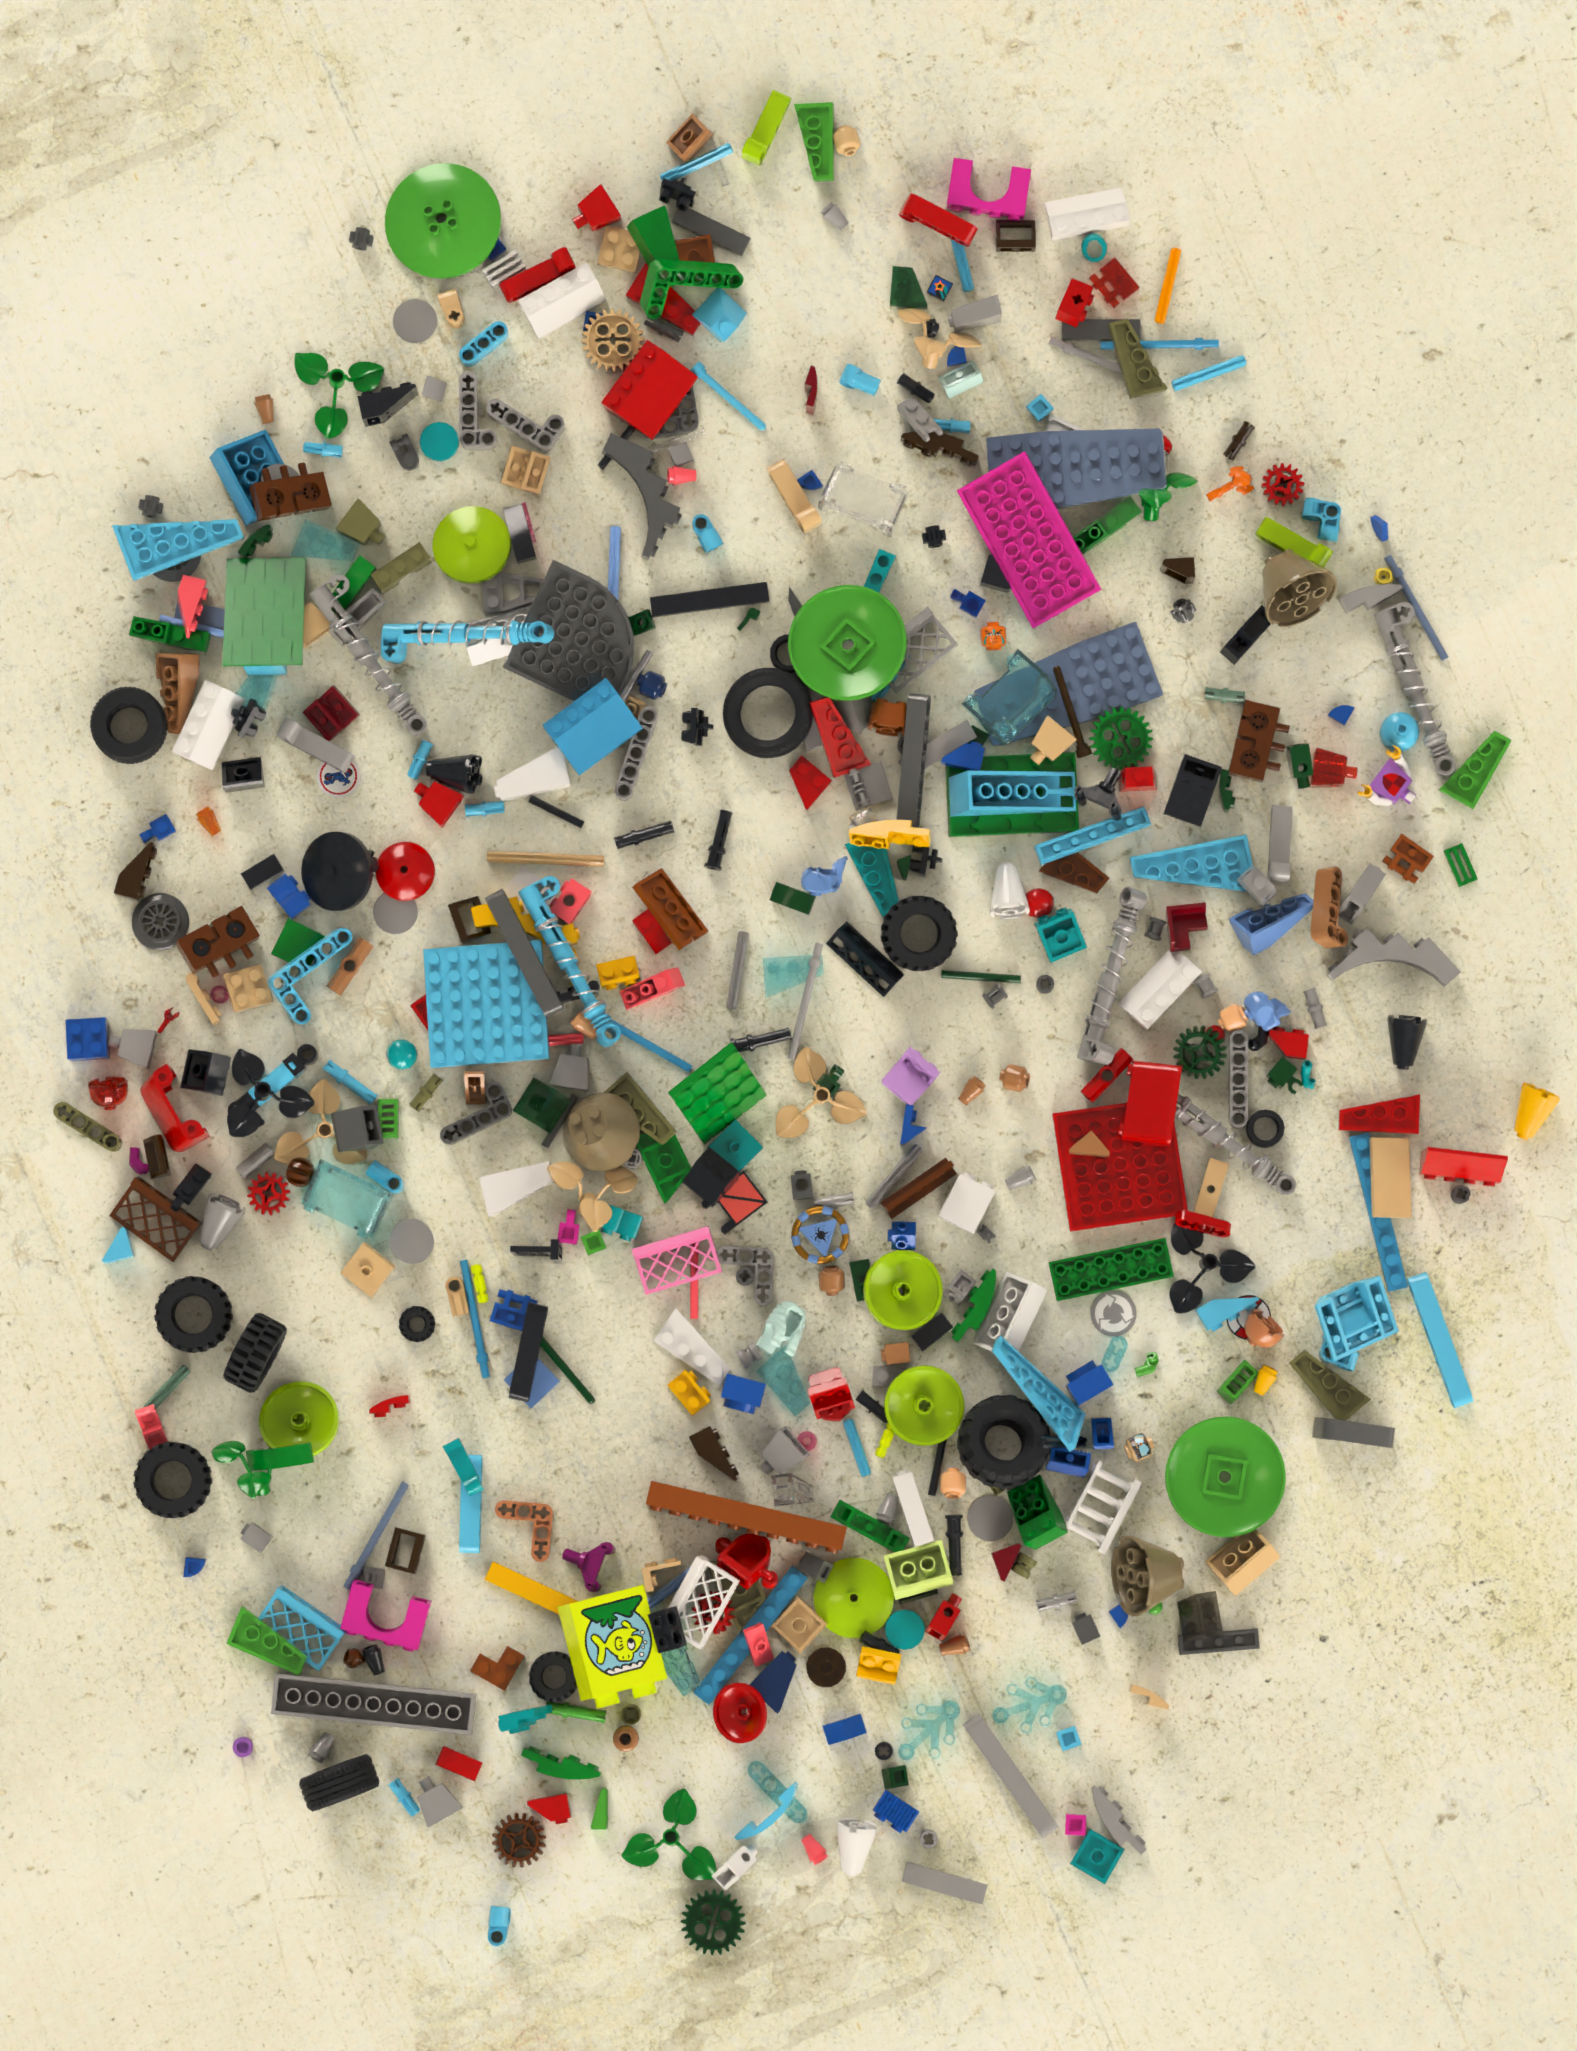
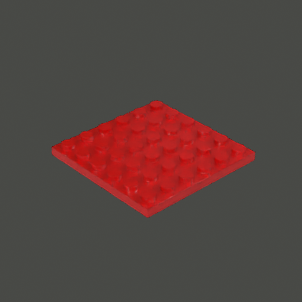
M1127 1103L1052 1113L1070 1232L1176 1217L1178 1211H1188L1175 1122L1170 1146L1164 1147L1121 1140V1135H1118L1119 1123L1124 1122ZM1092 1130L1110 1152L1109 1157L1069 1154V1149Z

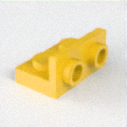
M635 955L596 964L601 988H606V990L618 988L617 985L625 983V986L637 983L636 980L640 979Z
M684 1370L667 1386L693 1416L711 1401L708 1398L711 1394L704 1386L702 1388L698 1386L696 1381L699 1379L692 1371L688 1373Z
M862 1646L856 1676L894 1685L902 1654Z

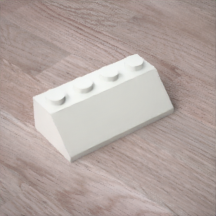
M1121 188L1044 203L1052 241L1126 227L1130 223L1126 200Z
M587 262L518 300L519 306L538 339L607 301Z
M532 603L478 621L483 627H486L491 620L497 621L500 626H503L508 620H517L519 623H523ZM474 622L470 627H481L478 622ZM491 622L487 627L498 625L495 622ZM471 639L466 648L472 666L484 664L490 660L503 658L509 654L513 645H509L506 639H504L503 645L500 644V639H487L484 646L483 639Z
M205 680L172 752L213 771L234 726L232 723L234 717L231 715L232 709L239 710L240 706L244 705L246 699Z
M1169 949L1118 1005L1147 1031L1199 977L1202 971L1178 951L1170 952Z
M1006 1271L973 1344L993 1353L992 1349L995 1340L1002 1336L1019 1352L1047 1290L1034 1282Z

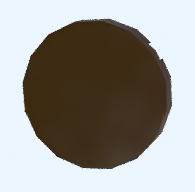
M830 1647L820 1648L809 1656L806 1664L807 1674L814 1684L821 1687H832L844 1678L846 1662L837 1650Z

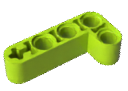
M775 90L772 91L751 137H748L742 149L743 159L759 166L762 164L790 105L791 97Z
M1268 517L1263 519L1255 533L1259 539L1282 552L1292 549L1294 553L1323 568L1333 553L1327 546L1320 543L1315 545Z

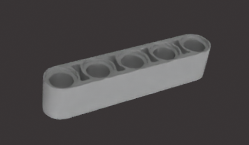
M649 706L641 710L637 720L643 728L640 731H646L648 737L645 740H640L637 737L638 733L632 736L615 786L616 797L621 801H628L633 796L657 724V711ZM651 712L654 714V719L646 721L643 718L644 714ZM635 749H639L642 752L641 757L637 759L631 756V752ZM626 769H635V775L627 777L625 775ZM623 786L628 787L630 790L626 796H621L618 793L619 789Z
M1236 1030L1230 1035L1228 1041L1229 1124L1233 1128L1239 1129L1245 1126L1248 1121V1037L1244 1031ZM1233 1036H1242L1243 1044L1236 1045L1233 1042ZM1238 1054L1243 1057L1244 1061L1241 1065L1234 1063V1055ZM1236 1074L1243 1077L1244 1081L1240 1085L1235 1084L1233 1081V1076ZM1235 1094L1242 1095L1244 1099L1242 1104L1234 1103L1233 1096ZM1235 1114L1243 1116L1242 1124H1236L1233 1121Z

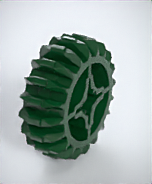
M1197 1025L1193 1027V1032L1190 1028H1187L1186 1034L1181 1033L1179 1035L1182 1040L1176 1039L1175 1041L1179 1046L1173 1048L1174 1051L1179 1052L1173 1056L1174 1059L1180 1058L1176 1065L1180 1066L1182 1064L1184 1066L1182 1072L1186 1069L1189 1070L1187 1073L1188 1077L1194 1072L1195 1079L1199 1078L1200 1073L1203 1079L1207 1078V1072L1211 1077L1214 1076L1213 1069L1219 1072L1221 1069L1218 1065L1223 1066L1225 1064L1220 1058L1227 1057V1054L1221 1053V1051L1227 1049L1226 1046H1220L1224 1039L1217 1040L1216 1038L1219 1036V1033L1217 1032L1212 1035L1213 1028H1209L1205 1032L1206 1027L1204 1025L1201 1026L1200 1031ZM1193 1037H1203L1199 1045L1187 1043ZM1209 1041L1215 1048V1056L1208 1050ZM1203 1046L1204 1054L1197 1059L1198 1052L1196 1050ZM1185 1049L1192 1055L1191 1063L1185 1056ZM1200 1060H1210L1213 1062L1208 1067H1197Z

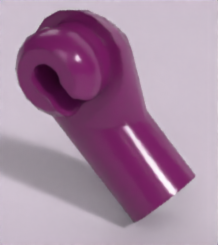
M130 1147V1167L137 1174H147L149 1171L148 1164H143L139 1159L140 1148Z

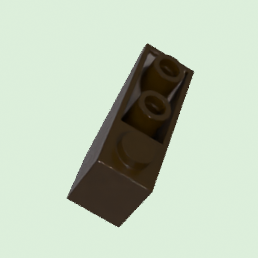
M150 842L119 874L114 890L115 895L138 902L140 897H144L146 886H144L145 879H149L152 870L149 867L151 859H155L157 854V848H155L156 845L153 842Z
M711 1426L689 1436L700 1457L734 1481L738 1480L736 1476L739 1473L734 1464H729L727 1458L730 1455L725 1446H720L718 1440L721 1437L716 1428L712 1430Z

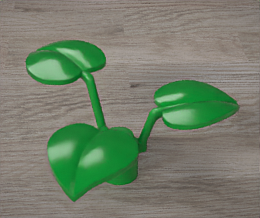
M296 353L294 359L296 373L302 382L308 385H315L319 382L320 378H329V384L334 388L332 408L328 406L321 407L315 414L316 427L328 439L341 434L348 422L346 411L341 408L335 409L337 390L343 387L345 380L353 382L354 388L359 392L373 391L378 386L384 373V367L379 364L357 362L351 365L348 370L351 378L345 375L341 369H333L324 375L328 370V364L322 355L317 353Z
M1176 472L1166 475L1167 486L1164 489H1141L1139 496L1142 501L1141 506L1144 507L1143 518L1147 521L1159 519L1160 507L1172 498V494L1167 491L1168 487L1186 488L1196 484L1198 480L1190 475Z
M227 1441L219 1444L211 1451L214 1460L221 1463L232 1462L237 1457L242 1460L248 1473L241 1475L237 1480V1484L246 1495L255 1499L256 1496H265L270 1493L269 1483L272 1479V1469H268V1473H252L246 1459L241 1454L246 1450L243 1443Z
M685 1788L672 1794L663 1807L664 1819L670 1823L675 1822L672 1829H667L663 1833V1839L654 1845V1839L650 1835L645 1833L636 1834L629 1840L621 1854L622 1858L632 1865L648 1867L653 1865L659 1858L656 1848L660 1847L663 1843L671 1847L677 1845L688 1856L682 1862L683 1872L688 1878L696 1881L712 1880V1875L716 1872L715 1860L709 1850L697 1846L690 1853L679 1842L680 1836L676 1831L678 1823L688 1825L695 1819L697 1814L695 1802Z

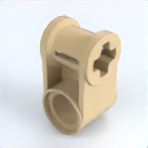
M456 288L438 294L439 303L450 327L454 329L461 328L465 324V317ZM454 315H457V318H458L457 321H454V319H453V316H454Z

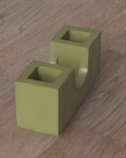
M419 542L370 575L384 595L399 585V582L405 576L412 572L417 573L432 563V560Z

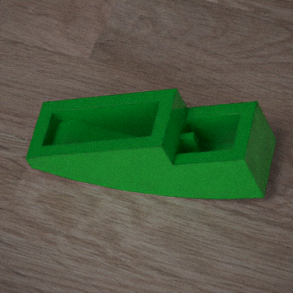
M362 556L357 558L345 574V577L349 580V588L344 595L337 599L345 611L365 588V584L371 578L370 574L377 570L375 566ZM340 582L336 589L340 588L342 590L343 583ZM334 590V592H333L332 594L336 597V596H338V595L335 593V590Z

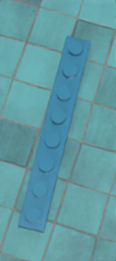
M1368 1132L1351 1136L1349 1141L1387 1291L1390 1292L1407 1288L1408 1285L1391 1218L1372 1217L1370 1136Z
M793 1566L788 1570L693 1692L708 1705L712 1702L750 1653L743 1630L761 1622L764 1625L765 1631H767L808 1579Z

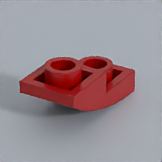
M410 1395L393 1397L382 1401L369 1409V1414H374V1418L386 1417V1413H391L390 1405H394V1408H405L406 1404L410 1403Z
M443 1746L435 1765L475 1781L482 1762Z

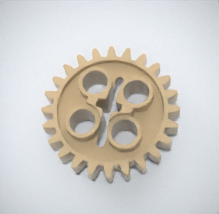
M611 308L610 314H607L604 309L602 316L596 313V320L591 317L589 318L591 325L585 324V328L588 331H583L582 335L587 338L582 339L581 343L587 345L582 350L589 351L586 354V359L592 357L591 364L597 362V369H600L603 365L605 366V372L608 371L609 367L612 368L613 373H615L616 367H619L622 372L623 366L626 365L628 367L630 361L639 352L638 350L642 348L643 345L639 343L644 342L645 338L639 336L644 331L637 330L640 327V323L634 324L635 316L629 319V312H626L623 316L621 315V309L618 310L617 314L614 313L613 308ZM624 326L628 329V332L625 335H620L617 329ZM600 327H606L608 333L600 335L597 330ZM611 337H615V340L619 341H615V344H611V341L608 340H611ZM628 338L631 340L630 342L621 341ZM597 339L606 340L599 343L596 342ZM602 346H606L609 349V352L605 355H601L598 352V349ZM626 346L629 351L626 354H620L618 348Z

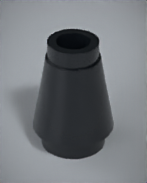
M374 1644L362 1649V1657L373 1675L385 1672L381 1648Z

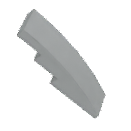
M968 720L927 743L925 769L941 761L944 756L977 738Z
M911 1862L906 1863L902 1882L978 1904H983L988 1887L984 1883Z

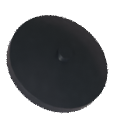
M346 832L325 833L317 837L304 854L301 867L302 882L308 896L319 907L330 911L351 909L365 898L371 887L373 863L370 853L363 842L352 834Z

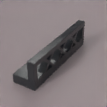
M847 921L837 929L826 943L883 997L905 975ZM838 937L843 942L844 947H839L833 941ZM850 952H854L858 956V961H854L850 957ZM864 966H869L873 974H868ZM879 979H883L889 986L884 989L879 984Z

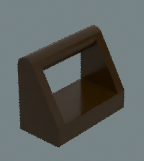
M996 220V252H1035V220ZM1000 228H1031V240H1000Z
M1194 557L1164 559L1160 571L1183 584H1193L1195 579Z
M479 896L448 905L462 944L492 933L490 927H484L482 932L467 935L458 911L459 907L473 903L474 907L481 905Z
M158 1134L144 1139L143 1143L151 1179L170 1176L171 1171L164 1137Z
M395 1527L385 1566L416 1574L426 1535ZM402 1533L416 1537L408 1568L394 1564Z

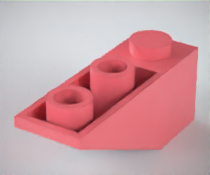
M183 575L178 588V605L186 638H190L191 632L196 631L198 623L196 618L197 615L201 616L202 601L207 599L209 589L206 588V580Z
M677 967L662 971L619 992L626 1010L686 985Z

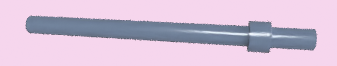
M1391 555L1385 557L1384 559L1391 570L1393 579H1396L1398 584L1402 585L1405 597L1415 609L1416 616L1441 661H1444L1449 657L1404 579L1402 569L1398 568Z
M402 1481L357 1563L351 1567L349 1571L351 1573L343 1586L348 1590H351L353 1581L360 1577L364 1571L362 1568L409 1486L407 1483Z

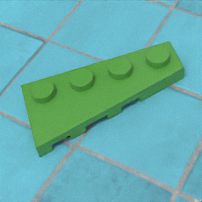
M1494 731L1438 791L1474 809L1512 740Z
M244 1606L241 1607L226 1644L298 1676L301 1675L308 1656Z

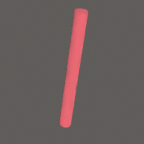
M697 1242L692 1243L691 1246L694 1247ZM695 1251L690 1262L698 1265V1252ZM690 1264V1277H693L697 1273L698 1268ZM698 1279L690 1282V1319H698Z

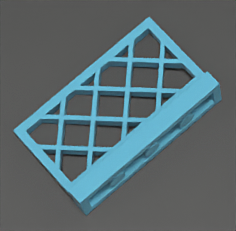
M283 1585L277 1588L273 1597L259 1616L260 1620H263L265 1617H272V1629L277 1633L278 1629L288 1628L290 1639L286 1640L294 1646V1641L304 1639L306 1650L302 1652L308 1655L306 1663L318 1671L321 1670L341 1638L345 1635V1630L340 1629V1624ZM276 1599L283 1603L284 1611L274 1613L273 1603ZM288 1613H298L301 1623L290 1624ZM285 1614L287 1625L277 1627L275 1616ZM312 1623L316 1626L317 1634L307 1636L305 1625ZM302 1625L304 1636L293 1638L291 1627ZM329 1635L335 1641L331 1646L323 1647L321 1636ZM318 1637L320 1648L310 1649L308 1638ZM321 1651L322 1660L319 1664L312 1660L310 1652Z

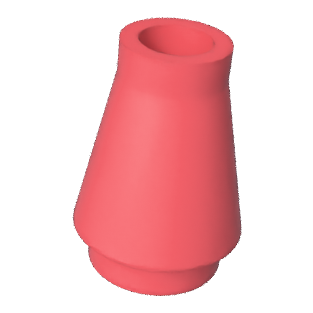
M672 466V468L667 469L668 484L678 485L696 481V470Z
M811 1834L801 1840L810 1862H813L814 1865L819 1864L828 1857L826 1854L827 1850Z

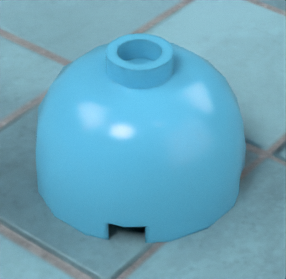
M1397 712L1384 719L1379 734L1385 747L1394 751L1392 745H1395L1403 752L1415 745L1420 731L1414 717L1408 713Z

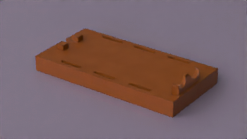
M662 868L632 887L679 951L692 943V938L696 941L709 932Z

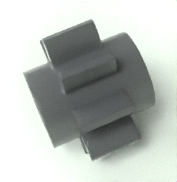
M356 227L355 232H350L349 242L353 243L352 248L366 251L367 246L372 247L374 237L370 235V230Z
M145 495V500L140 499L138 508L142 510L143 516L156 518L157 513L162 514L163 503H159V497Z
M1179 599L1174 602V609L1170 612L1177 622L1187 623L1194 618L1193 612L1197 610L1190 599Z

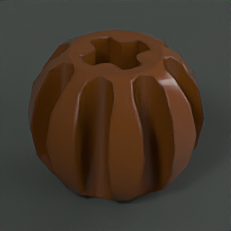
M294 1158L287 1167L286 1178L288 1182L296 1187L307 1186L313 1178L314 1165L305 1158Z

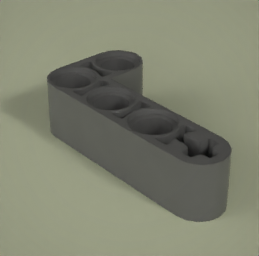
M491 1082L485 1088V1094L491 1105L441 1130L440 1138L446 1145H454L511 1116L512 1106L499 1083ZM494 1086L500 1089V1093L496 1097L489 1095L490 1088ZM502 1104H506L509 1108L508 1112L504 1115L498 1113V1107ZM483 1113L490 1114L491 1119L488 1123L480 1122V1116ZM465 1122L472 1123L473 1128L470 1132L462 1130V1125ZM458 1126L462 1136L459 1137V1134L456 1133L452 1136L453 1140L451 1141L448 1138H444L447 1136V1131L454 1133L457 1131L455 1127Z
M1314 1417L1312 1437L1393 1448L1395 1428Z

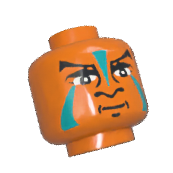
M987 622V626L981 628V645L986 647V650H1002V647L1007 643L1006 628L999 626V622Z

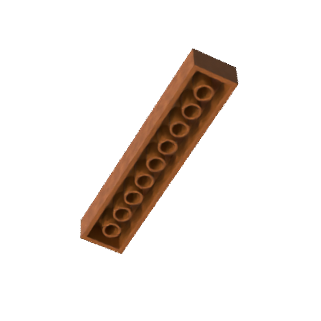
M655 1481L650 1483L646 1504L650 1505V1510L661 1512L662 1508L669 1510L668 1514L681 1517V1513L689 1514L688 1519L700 1521L702 1517L708 1519V1523L720 1526V1522L728 1524L727 1528L735 1530L744 1527L747 1528L748 1533L759 1535V1531L767 1533L766 1537L778 1540L779 1536L786 1537V1542L798 1544L799 1540L806 1542L805 1546L817 1549L818 1545L826 1547L825 1551L836 1554L837 1550L842 1551L847 1529L845 1526Z

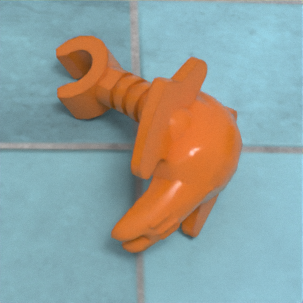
M1243 466L1230 468L1231 472L1228 475L1229 477L1233 476L1232 481L1206 494L1209 502L1217 497H1222V494L1234 487H1238L1236 488L1237 492H1241L1243 495L1248 494L1254 489V486L1249 485L1253 479L1252 475L1242 471L1244 469Z

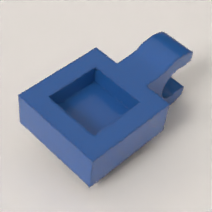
M167 814L149 823L152 829L146 830L139 835L144 843L154 837L161 841L175 833L176 830Z

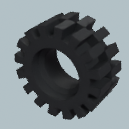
M412 1306L401 1314L399 1329L406 1339L413 1342H423L434 1333L435 1318L426 1308ZM415 1316L422 1317L425 1322L423 1330L419 1332L412 1331L409 1326L410 1320Z

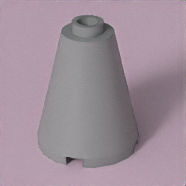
M210 1193L208 1196L199 1239L202 1243L201 1246L210 1251L217 1249L246 1211L245 1207L239 1208L240 1203L220 1194L218 1198L213 1197L214 1193Z

